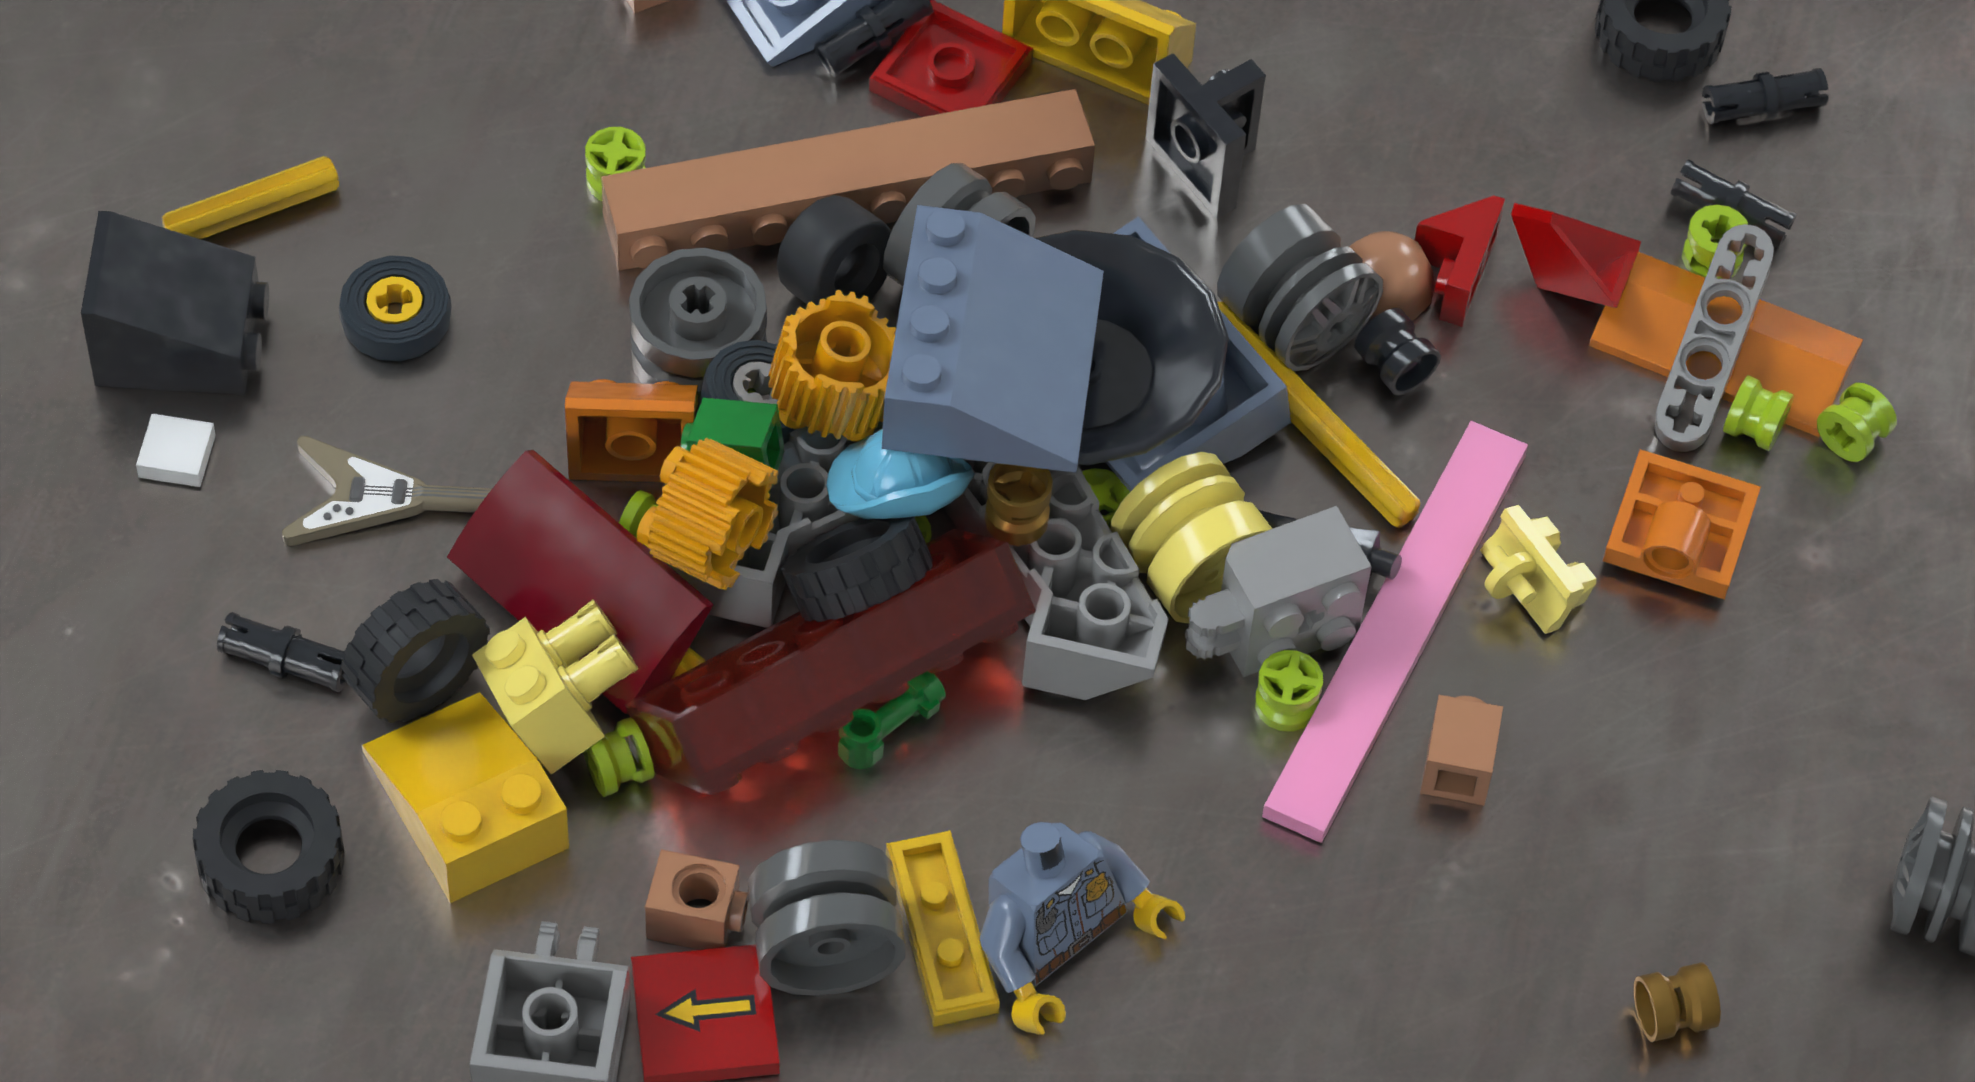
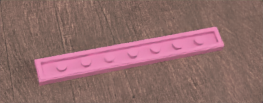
M1470 421L1399 553L1402 557V562L1398 574L1394 579L1386 577L1264 805L1263 818L1315 841L1323 842L1524 461L1528 444Z

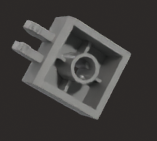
M1334 506L1232 543L1225 560L1221 591L1206 596L1205 600L1199 599L1197 603L1193 602L1192 608H1189V629H1186L1185 634L1187 639L1186 650H1189L1197 659L1201 657L1204 660L1207 657L1212 659L1213 655L1220 656L1230 652L1242 676L1245 677L1259 672L1264 660L1279 651L1298 650L1308 654L1321 648L1326 651L1334 650L1348 643L1360 628L1372 566L1338 507Z
M542 921L540 925L535 954L493 950L470 1060L471 1082H616L631 999L629 966L596 962L600 937L599 928L583 927L582 934L578 938L577 959L554 957L558 952L560 941L558 924Z

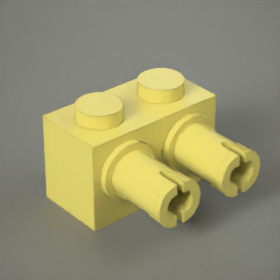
M595 600L588 602L576 614L547 633L543 630L537 632L527 618L524 617L509 629L493 636L484 647L472 654L510 726L550 774L559 770L605 737L590 711L593 707L591 702L619 680L638 670L637 665L626 648L615 636L617 632Z

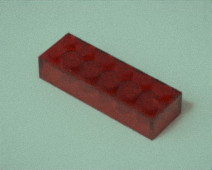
M952 529L926 543L934 561L932 562L933 567L931 570L925 573L926 576L911 585L909 589L891 597V599L862 612L823 622H817L816 620L806 621L804 617L802 618L800 611L626 703L625 706L630 717L635 720L644 736L652 758L655 774L701 793L715 794L722 792L740 782L742 779L740 772L761 761L763 763H773L790 756L799 747L797 741L816 731L819 733L831 732L845 726L853 720V711L871 701L881 703L902 695L909 689L908 681L926 671L936 673L957 665L964 659L963 651L981 641L983 643H992L1012 635L1019 628L1017 622L1035 613L1036 610L1008 542Z

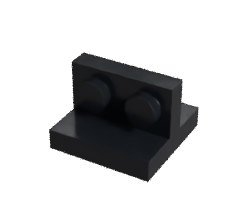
M1172 53L1153 63L1146 139L1217 219L1236 209L1243 156L1256 150L1266 74L1250 59L1231 70L1224 69L1215 73L1205 84L1201 85L1176 55Z

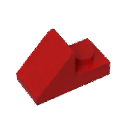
M1493 195L1424 219L1417 225L1414 240L1422 247L1430 265L1440 268L1434 293L1444 295L1439 320L1463 327L1498 236L1505 198Z

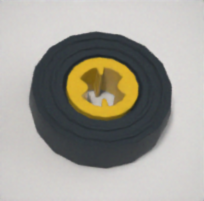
M390 255L370 260L352 272L342 287L339 316L347 339L360 352L378 360L404 361L422 356L439 344L449 328L452 306L443 277L431 265L413 257ZM394 302L402 303V313L388 314L389 304Z

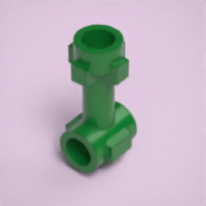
M924 667L912 675L905 672L895 680L894 689L898 694L877 711L855 709L839 721V736L841 739L838 744V756L854 769L870 768L883 758V738L911 716L917 717L921 714L926 719H929L940 709V702L946 697V692L942 683L933 672Z

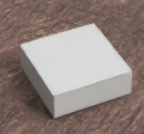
M151 414L136 463L138 477L200 487L216 436L214 423Z

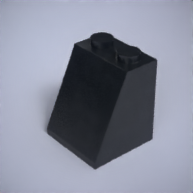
M98 211L81 308V318L94 385L245 395L249 370L258 371L261 362V334L254 333L256 319L266 320L269 308L268 282H259L255 256L112 211Z

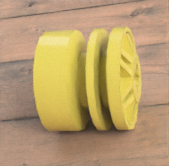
M1206 452L1189 454L1159 467L1139 482L1122 500L1111 519V532L1117 531L1138 566L1139 573L1147 574L1146 583L1176 622L1189 623L1190 617H1188L1189 608H1192L1193 602L1197 603L1199 599L1205 600L1206 596L1221 591L1225 560L1232 543L1272 529L1256 506L1251 502L1244 501V491L1236 480L1230 477V473L1216 454Z

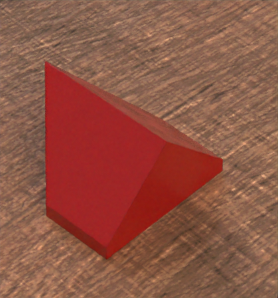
M1514 203L1511 217L1537 288L1617 308L1642 241L1556 212Z

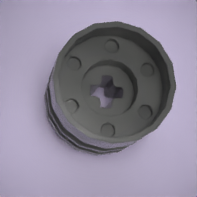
M1307 204L1289 206L1274 213L1255 227L1235 248L1224 264L1217 281V296L1247 326L1259 328V339L1275 351V355L1293 371L1308 370L1326 361L1345 347L1367 323L1376 310L1383 294V279L1368 264L1363 263V259L1352 248L1341 247V237Z
M1930 797L1924 813L1908 833L1892 886L1893 918L1891 930L1907 935L1918 908L1926 909L1929 911L1923 940L1933 943L1941 933L1949 916L1960 920L1959 951L1975 956V841L1972 840L1974 825L1973 809L1963 806L1953 832L1950 834L1942 831L1947 801Z

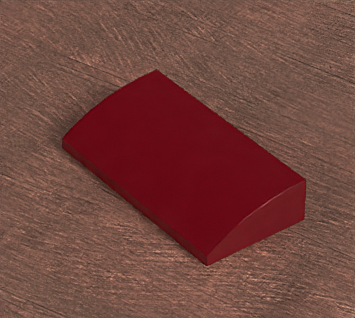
M526 450L495 484L474 512L447 555V558L517 620L520 621L526 617L537 632L541 630L545 633L549 632L576 614L588 602L595 600L617 632L615 636L626 648L638 667V670L619 680L602 693L625 714L656 706L714 605L665 562L653 557L649 553V548L638 542L635 536L534 450Z

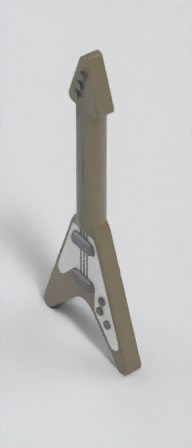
M303 435L297 439L299 453L336 490L329 499L286 526L282 530L283 541L287 546H295L415 516L425 510L474 513L492 488L426 485L418 478Z

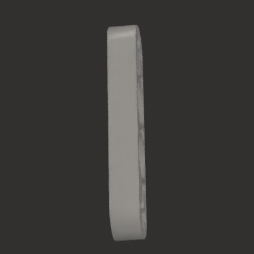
M1743 224L1734 226L1726 231L1720 239L1659 400L1654 426L1656 435L1664 446L1673 451L1687 452L1695 450L1704 444L1709 436L1770 273L1774 252L1772 240L1764 230L1754 225ZM1747 244L1755 247L1754 257L1758 260H1750L1747 263L1742 284L1735 280H1731L1736 261V254L1733 252H1740L1743 245ZM1721 296L1731 297L1740 304L1743 313L1734 323L1727 325L1719 324L1713 321L1707 313L1706 307L1710 301ZM1695 352H1711L1721 361L1722 369L1714 378L1707 380L1698 379L1687 370L1686 361ZM1676 386H1680V387H1682L1683 389H1675V388H1676ZM1689 392L1698 396L1693 410V422L1698 424L1699 427L1688 425L1684 433L1676 432L1673 430L1674 420L1667 415L1678 416L1681 413L1686 400V393ZM1705 397H1712V399L1707 400Z

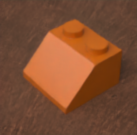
M598 379L591 382L571 381L565 397L569 480L661 482L660 472L665 459L674 447H681L684 426L686 423H693L697 415L698 385H680L671 381H661L654 384L617 383L608 379Z

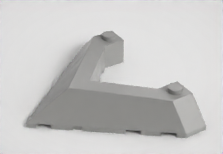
M878 422L874 433L883 429V422ZM808 426L790 432V439L784 444L785 453L778 469V481L775 485H772L771 495L768 499L777 504V511H779L773 520V529L769 531L767 542L763 543L759 550L750 546L744 552L742 560L737 561L734 570L740 572V576L735 580L732 588L728 587L727 590H721L667 564L714 604L709 615L769 629L772 628L786 585L781 569L782 565L786 563L785 560L790 555H793L798 548L811 542L817 536L860 518L838 510L830 502L826 486L828 472L833 461L843 450L857 441L848 440L843 435H841L840 439H835L832 433H829L826 438L821 437V433L818 430L811 434L808 433ZM963 459L971 465L975 475L964 493L942 508L1030 625L1026 641L1022 686L1087 700L1153 678L1168 624V617L1158 600L1152 601L1138 577V566L1117 531L1111 532L1099 512V501L1079 467L1077 466V473L1049 470L1053 485L1049 503L1050 514L1047 531L1040 539L1031 544L1015 546L995 539L987 530L984 520L988 499L989 473L996 463Z

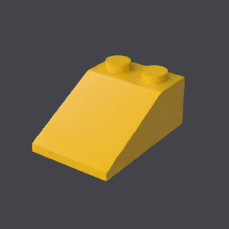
M481 692L362 745L364 755L450 903L569 849L566 806L538 759Z

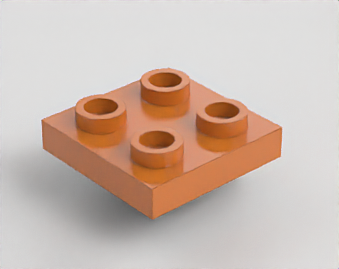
M1640 449L1606 546L1603 562L1725 600L1761 486Z

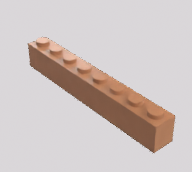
M1072 89L601 176L603 216L618 270L637 267L647 268L655 259L681 249L709 248L723 252L754 245L769 246L783 241L789 227L802 211L817 200L832 195L850 198L884 223L895 222L899 219L903 209L918 189L937 171L951 163H964L985 177L992 186V194L995 192H1007L1014 198H1017L1020 195L1052 189H1071L1079 184L1092 182L1095 144L1077 91Z

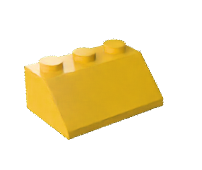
M1004 0L1002 33L1032 47L1033 58L1149 105L1153 63L1172 53L1176 55L1186 68L1192 62L1196 23L1184 19L1173 11L1162 10L1140 0Z

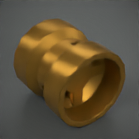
M1000 463L994 465L990 470L988 478V499L984 520L987 530L995 539L1005 544L1021 546L1031 544L1043 536L1047 531L1050 514L1049 503L1053 485L1050 471L1048 469Z
M1703 962L1680 967L1677 974L1665 977L1661 973L1655 972L1635 978L1634 1001L1641 1028L1647 1039L1651 1042L1674 1037L1677 1030L1689 1027L1693 1031L1698 1032L1719 1026L1721 1021L1719 995L1712 973Z

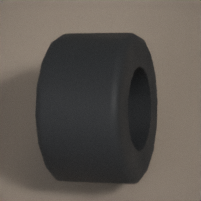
M832 195L817 200L801 212L789 227L780 245L777 260L779 280L789 292L806 304L812 301L815 305H819L820 299L826 300L827 297L835 295L836 290H841L844 296H848L850 291L855 292L858 299L865 295L868 297V302H870L883 286L888 276L883 269L884 252L892 231L881 219L850 198Z

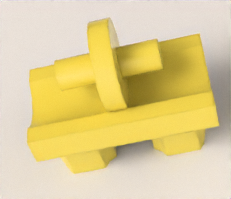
M1519 505L1506 508L1500 516L1501 523L1499 528L1480 549L1486 560L1493 567V570L1485 580V588L1495 599L1505 598L1514 594L1545 634L1557 631L1570 611L1585 603L1596 585V577L1585 563L1574 562L1567 565L1556 553L1561 544L1560 532L1547 516L1530 519Z

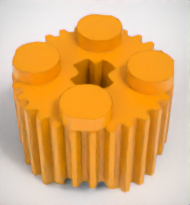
M836 290L835 295L827 297L826 300L820 299L819 305H815L811 301L807 304L806 310L799 307L795 315L786 316L768 374L770 377L768 386L773 389L771 397L772 399H778L779 417L785 426L793 429L808 426V433L813 434L818 430L821 433V437L826 438L829 433H832L835 439H840L841 435H843L848 440L860 441L867 436L873 435L878 422H883L884 397L896 328L887 326L889 320L886 317L881 319L877 317L878 311L868 302L867 296L864 295L861 299H858L855 292L850 291L848 296H844L841 290Z
M705 438L704 441L699 440L697 445L693 444L690 451L676 446L665 459L660 472V481L667 485H664L662 488L663 494L656 502L658 506L649 508L642 517L637 529V541L648 546L651 549L649 553L653 557L721 590H727L728 587L732 588L735 580L740 576V572L734 570L737 561L742 560L744 552L750 546L759 550L763 543L767 542L769 538L768 533L773 529V520L779 511H777V504L768 500L771 495L768 492L772 484L775 485L777 483L779 471L708 438Z

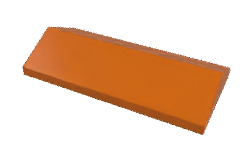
M1638 251L1617 308L1604 306L1590 339L1589 346L1668 377L1705 277ZM1726 296L1713 299L1706 307L1707 313L1713 321L1725 325L1734 323L1743 313L1740 304L1733 298ZM1760 299L1723 399L1733 403L1746 376H1752L1759 379L1762 387L1768 391L1775 393L1784 390L1794 394V400L1784 424L1820 437L1816 420L1822 411L1828 406L1835 404L1858 355L1863 339ZM1707 351L1695 352L1686 361L1687 370L1698 379L1707 380L1714 378L1722 369L1721 361L1718 357Z

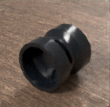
M1400 308L1388 309L1369 321L1358 334L1354 345L1356 351L1367 364L1377 365L1381 369V380L1395 395L1406 394L1418 388L1435 372L1441 359L1439 351L1427 338H1417L1414 333L1415 325L1413 321Z

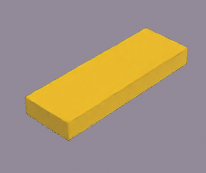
M951 831L886 843V855L893 864L897 897L933 1027L998 1014L1000 1001L987 956L980 943L979 928Z

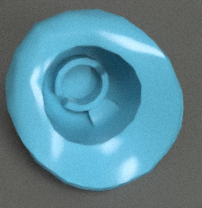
M882 429L851 444L836 457L828 472L826 486L830 502L840 511L864 519L906 518L930 515L953 502L964 493L975 473L971 465L960 458L882 449Z

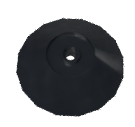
M1071 230L1036 237L1035 239L1104 271L1078 464L1093 465L1145 454L1190 427L1222 383L1229 336L1215 294L1179 257L1131 235Z

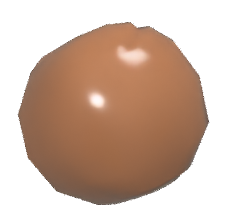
M1380 231L1366 235L1349 246L1363 259V263L1368 264L1383 279V294L1376 310L1369 319L1372 320L1388 309L1400 308L1411 320H1414L1431 304L1435 287L1434 275L1431 265L1418 242L1397 232Z

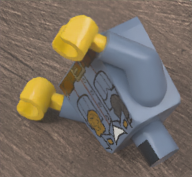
M1038 822L1025 828L1020 837L1022 848L996 867L988 879L989 909L981 930L980 943L1006 993L1014 992L1017 997L1012 1006L1011 1015L1013 1023L1017 1028L1025 1032L1044 1035L1043 1026H1041L1038 1018L1039 1012L1049 1022L1063 1023L1066 1016L1065 1007L1056 996L1037 993L1034 986L1036 987L1127 914L1126 903L1132 901L1135 904L1133 916L1134 922L1139 929L1166 939L1167 936L1158 928L1156 922L1160 910L1163 909L1170 917L1181 922L1185 920V911L1177 901L1151 893L1146 888L1150 880L1119 845L1091 831H1083L1076 834L1063 823Z

